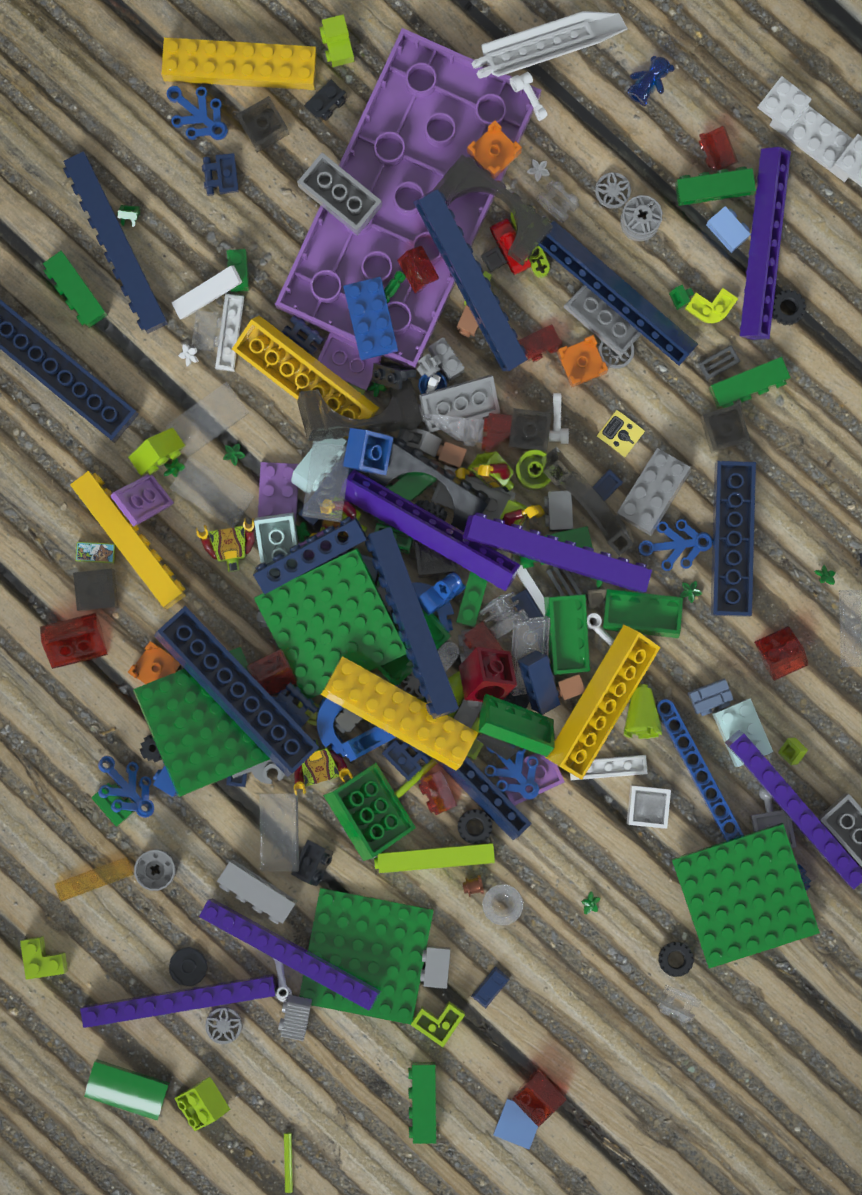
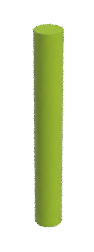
M432 758L410 781H406L395 792L398 798L402 797L437 762Z
M284 1133L285 1193L293 1192L291 1133Z

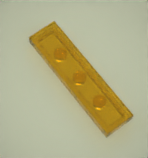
M128 857L60 881L54 885L60 902L132 876L134 873Z

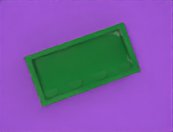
M607 589L602 628L608 631L620 632L623 625H626L643 635L679 638L683 598Z
M586 595L544 597L547 654L550 659L551 672L554 675L589 672Z
M422 609L433 641L438 649L451 635L433 613L428 616ZM405 654L377 667V669L393 685H399L413 672L412 668L414 666L412 660H409Z
M488 694L484 696L479 719L480 733L545 757L555 748L554 719Z
M96 1059L84 1097L158 1121L170 1083Z

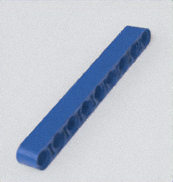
M667 699L660 700L656 704L658 716L725 841L743 836L737 821L674 704ZM664 702L670 706V710L666 714L660 711V706ZM671 720H677L679 723V727L675 731L669 727ZM683 736L688 740V744L684 748L678 744L679 738ZM690 754L697 756V762L693 765L689 764L687 760ZM699 771L706 773V779L702 782L697 780V773ZM709 788L715 790V796L711 799L706 796V791ZM718 805H722L725 809L721 816L715 813V808ZM728 822H731L734 826L733 831L730 833H726L724 830V826Z

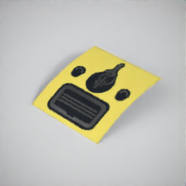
M616 410L597 437L623 457H626L645 431Z

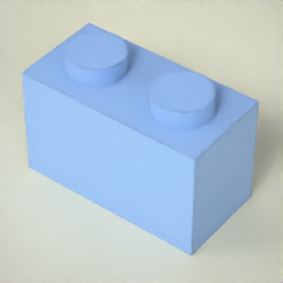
M725 206L707 222L706 226L732 253L751 234L749 233L750 229L748 226L738 221L736 213L731 208L728 209Z

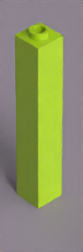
M493 843L381 852L378 854V857L374 858L375 869H379V873L495 863Z

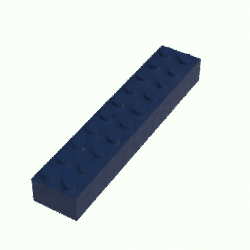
M0 300V349L112 442L116 443L139 413Z
M186 606L155 633L154 637L287 777L294 773L319 748Z

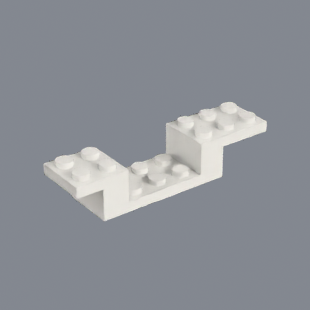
M781 76L758 106L759 110L772 119L769 126L843 182L849 177L862 187V136L857 134L852 139L811 108L809 103L812 99Z

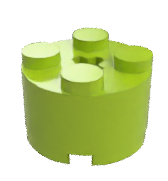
M540 450L527 451L517 462L515 469L516 478L523 488L533 491L541 490L553 478L555 471L554 463L546 453ZM533 466H535L536 469H540L537 475H534L533 472H530Z

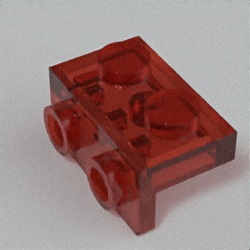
M721 126L706 134H699L701 139L699 144L701 149L706 152V163L709 168L719 171L738 162L725 126Z

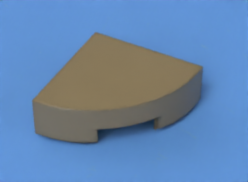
M607 589L587 590L589 609L596 608L603 602Z

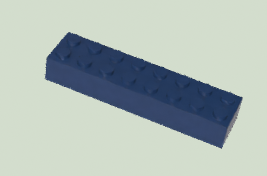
M717 461L715 463L711 616H752L756 462Z

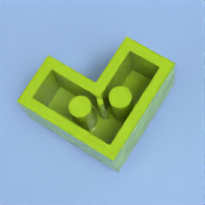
M344 14L323 19L322 26L319 29L322 43L327 44L328 50L325 51L327 62L331 61L332 67L355 62Z
M172 427L146 439L128 458L140 476L147 473L152 475L159 470L158 466L166 463L169 458L174 460L180 456V451L185 447V444Z
M44 936L27 938L20 941L26 980L68 972L65 952L46 955Z
M450 1001L438 1017L422 1006L413 1018L411 1026L443 1047L465 1016V1012Z

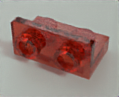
M423 246L406 251L397 260L415 294L421 292L428 284L439 279Z
M552 324L518 340L519 344L526 350L527 362L531 360L536 362L542 359V355L545 353L553 354L557 352L563 343Z
M483 621L464 634L466 638L463 641L469 649L482 647L503 650Z

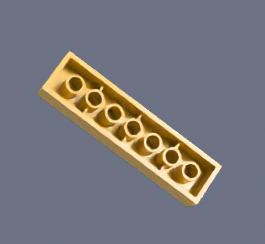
M164 37L161 75L163 80L168 82L315 90L317 51L315 46Z
M260 315L251 319L232 348L234 352L347 439L350 428L365 430L380 409Z
M87 471L71 483L70 486L164 608L169 609L186 596L183 592L186 590L180 581L172 578L174 573L168 565H163L160 562L162 557L154 549H150L149 545L151 543L146 536L137 532L139 527L137 525L133 527L110 497L113 493L108 488L105 489L103 487L105 483L96 473L92 474Z
M623 625L554 741L555 748L545 758L582 780L661 647L640 632Z
M343 656L321 693L327 699L454 770L462 766L478 735L477 731L448 715L433 719V716L429 715L427 711V703Z

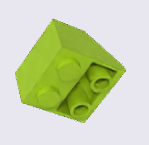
M211 1077L200 1081L174 1098L194 1131L215 1122L231 1110Z

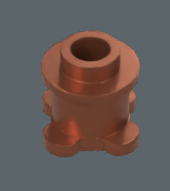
M481 875L471 879L465 878L466 882H462L464 894L468 893L469 897L475 893L481 892V894H484Z

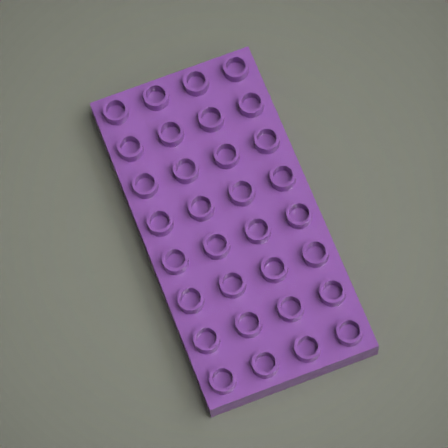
M402 28L339 164V167L382 201V207L360 234L356 235L320 205L275 303L276 308L357 344L343 286L381 276L383 288L385 289L391 279H394L395 273L401 271L406 275L403 283H400L401 286L394 296L389 298L390 301L387 304L398 351L382 356L406 367L416 369L419 364L418 361L425 351L456 282L413 201L432 190L438 189L439 192L441 191L446 198L445 203L448 209H451L455 215L454 220L457 226H460L464 232L463 237L466 243H469L472 247L508 166L493 179L467 153V146L473 141H478L488 131V126L494 120L502 127L501 131L513 143L516 141L519 144L534 112V108L525 91L522 89L515 92L510 84L511 76L505 74L497 77L491 73L489 76L480 79L476 73L478 70L488 67L487 65L475 69L471 64L474 61L473 59ZM530 85L539 101L541 89Z

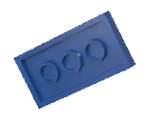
M381 276L344 285L360 359L365 360L397 352L398 347Z

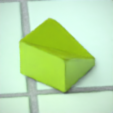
M788 738L778 751V754L790 765H797L808 749L798 739Z

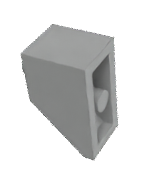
M405 425L401 426L397 438L406 441L407 445L412 449L416 448L423 454L433 457L436 456L442 441L441 438L427 431Z

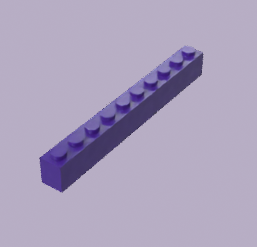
M782 147L763 148L759 158L740 326V336L750 340L770 339L791 151Z
M353 470L345 479L339 496L348 502L353 503L504 591L513 582L520 568V564L489 546L463 539L464 532L356 470Z
M481 513L468 516L463 539L635 592H647L652 570L647 569L645 564L636 562L634 565L629 563V559L622 557L615 559L611 557L612 554L600 552L599 554L593 552L594 549L587 546L579 548L576 547V543L571 541L563 543L558 541V537L552 535L544 537L540 535L541 532L530 529L529 532L522 530L523 527L520 525H505V521L497 518L489 520L486 519L487 515Z
M738 730L725 744L846 884L854 890L862 883V869L742 731Z
M213 898L207 900L199 916L368 1011L372 1009L381 992Z
M272 974L86 1005L80 1008L83 1028L273 997L276 996L277 989L275 977Z

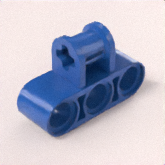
M453 572L420 595L418 601L421 608L429 616L459 595L466 586L462 583L461 578Z

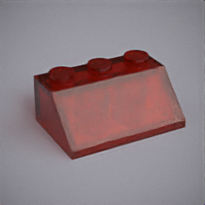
M96 613L40 627L41 643L52 669L108 655L102 628Z

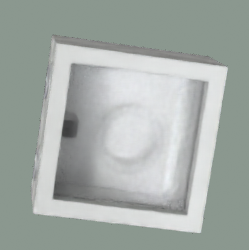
M630 785L627 824L667 829L671 790Z

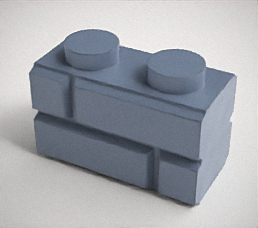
M721 679L688 692L695 713H701L702 716L712 713V708L719 706V709L730 706V701L733 700L726 679Z

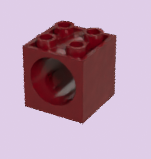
M476 647L459 665L465 700L483 702L486 694L503 700L517 686L511 651Z

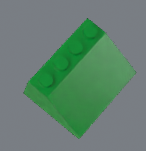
M377 763L372 764L354 775L352 779L349 778L323 795L363 861L374 858L416 828Z

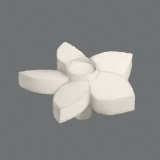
M532 160L534 168H530L527 173L535 174L537 182L541 179V176L550 175L548 170L545 169L547 161H542L539 165L536 160Z
M183 344V352L178 356L182 359L186 358V366H189L192 361L195 363L199 362L195 356L197 348H190L189 345Z

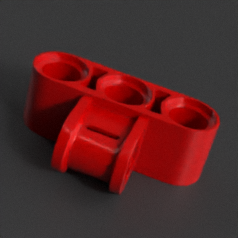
M507 218L489 227L513 275L531 267L523 246Z

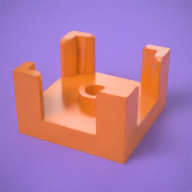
M495 120L488 126V131L478 141H473L467 146V153L493 179L514 161L522 151V147L516 141L513 143L501 131L502 127Z
M594 335L585 338L580 343L570 347H562L557 351L571 388L608 372L606 363L602 361L596 347L597 342Z
M150 641L145 647L146 651L138 662L131 666L128 673L144 684L178 672L182 665L172 655Z

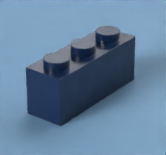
M536 650L519 659L518 664L531 709L543 715L561 705L559 700L560 694L554 683L555 676L551 672L549 657Z

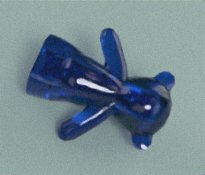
M651 57L649 70L634 72L630 75L631 79L638 80L627 90L628 96L642 106H646L650 95L654 93L655 89H657L659 94L664 93L662 79L669 72L675 70L674 66L663 57Z

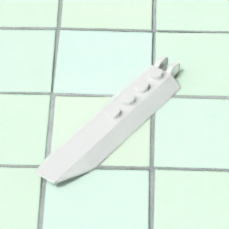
M583 11L482 44L483 57L475 59L471 64L476 69L483 67L487 63L488 67L482 68L476 73L480 79L489 76L491 73L499 77L601 43L628 28L619 13Z

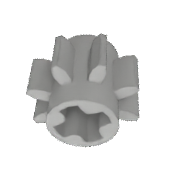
M429 353L418 361L420 365L417 370L421 376L425 374L429 378L440 371L438 366L441 361L437 355L432 357Z

